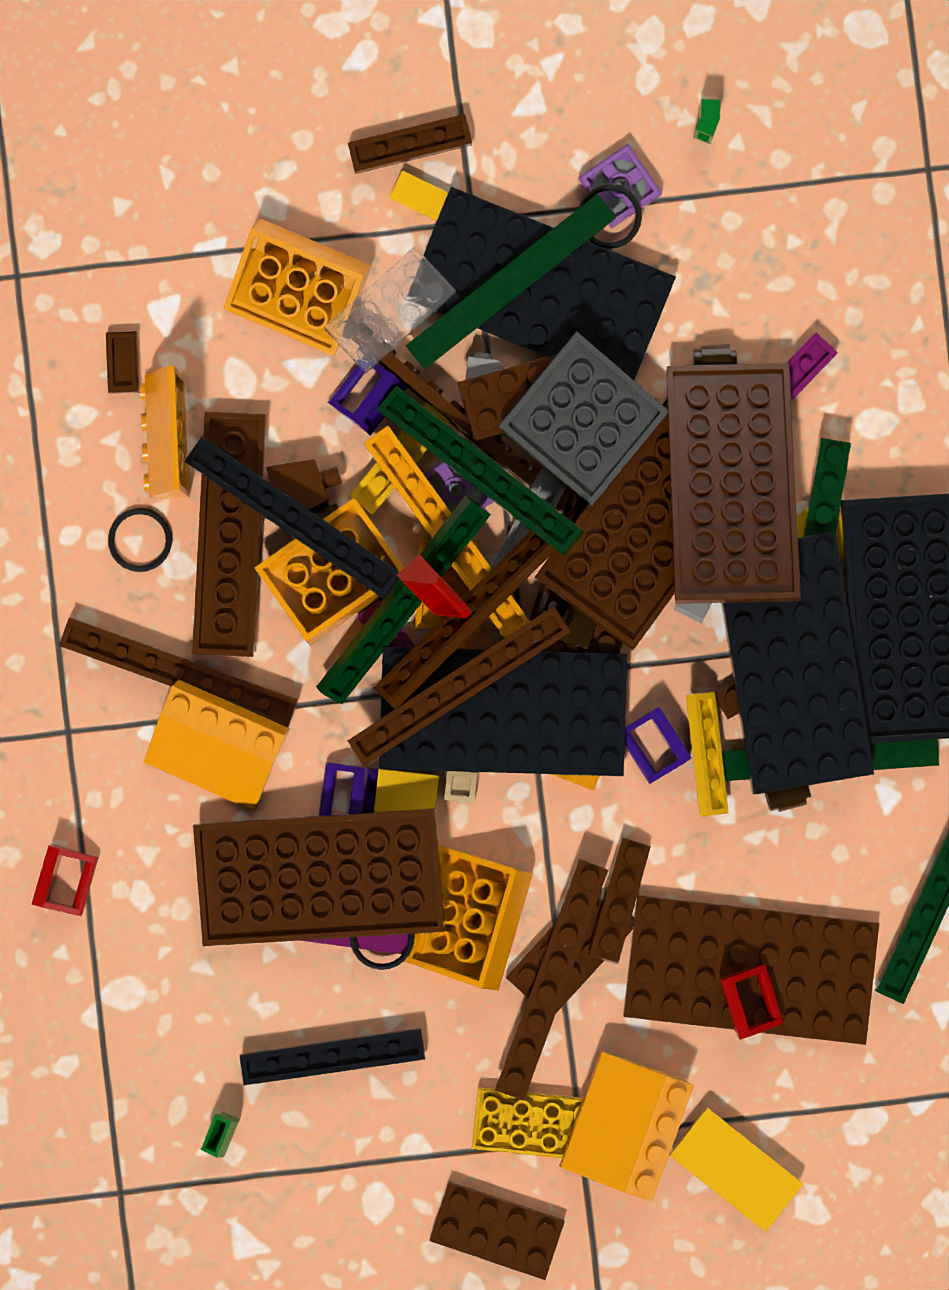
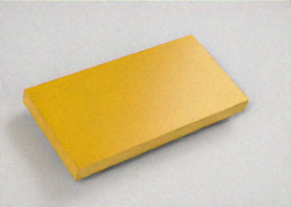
M379 769L374 812L436 808L439 775Z
M478 1087L472 1149L562 1158L583 1098L527 1092L523 1101L498 1092L495 1088Z
M707 1106L669 1154L670 1157L764 1232L770 1228L803 1186L799 1179Z

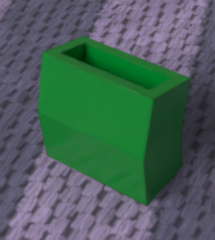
M701 99L698 125L693 138L711 144L720 120L721 100Z
M225 1112L215 1114L200 1150L216 1158L224 1157L240 1119ZM222 1122L226 1123L218 1146H215L213 1144Z

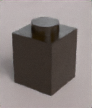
M570 605L564 622L571 632L558 641L564 642V649L581 653L582 648L589 649L596 623Z

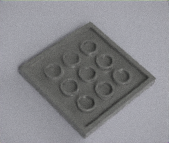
M575 332L497 427L587 504L592 506L667 415L668 410L582 335Z

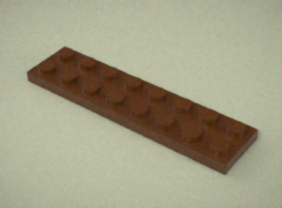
M205 411L203 437L263 478L266 415ZM202 474L192 654L254 657L258 572L254 567L259 565L261 515Z

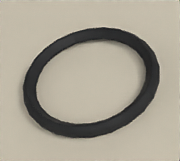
M613 184L601 185L586 194L579 208L597 193L603 191H617L629 198L634 206L636 215L632 231L624 239L617 242H602L594 237L589 240V242L606 249L619 248L629 243L638 233L642 220L641 207L633 193L626 188Z
M136 508L124 512L117 517L109 530L108 547L112 557L119 565L130 571L146 572L155 569L163 563L171 550L172 536L169 525L163 517L150 509ZM139 514L148 515L158 521L164 530L166 539L165 548L159 558L143 566L131 565L125 562L117 553L114 544L115 532L121 522L130 516Z
M408 934L407 946L402 955L395 961L380 964L364 957L357 946L356 937L350 938L351 948L358 960L364 965L378 970L391 969L400 965L410 955L414 944V934Z

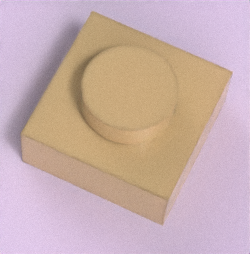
M447 771L444 800L474 803L478 773Z

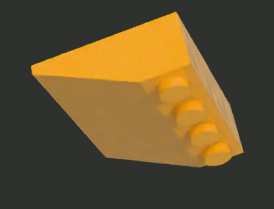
M260 218L249 232L223 309L335 356L344 335L343 329L352 317L372 265Z
M166 366L144 375L145 383H140L141 401H146V413H141L142 432L147 431V443L142 444L143 461L148 462L149 474H144L143 477L144 491L149 492V496L152 499L188 498V464L184 462L188 456L184 376L175 366Z
M355 497L323 519L400 572L404 568ZM296 539L254 567L310 646L379 598L378 595Z
M178 680L171 687L143 762L255 811L290 728Z
M439 845L446 930L444 932L414 934L413 948L405 962L481 989L499 991L533 873Z
M600 1051L559 1167L623 1193L652 1202L694 1085L682 1077Z

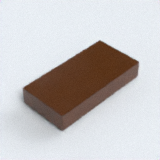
M106 332L108 393H139L137 332Z

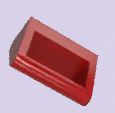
M420 554L397 574L402 582L434 615L467 618L471 614V609Z
M54 844L48 845L31 905L82 916L99 857ZM62 856L85 861L72 906L50 900Z
M766 964L719 978L736 1036L739 1040L784 1023ZM757 975L770 1020L748 1026L735 983Z

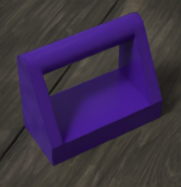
M364 355L327 403L371 436L385 418V416L379 413L377 408L395 386L404 392L407 387L389 371ZM370 367L382 377L354 413H352L341 404Z
M656 707L625 727V747L649 784L692 759L660 707ZM650 719L676 758L675 761L657 772L631 734L632 730Z
M326 762L319 816L331 815L337 770L354 773L349 814L374 812L379 769Z

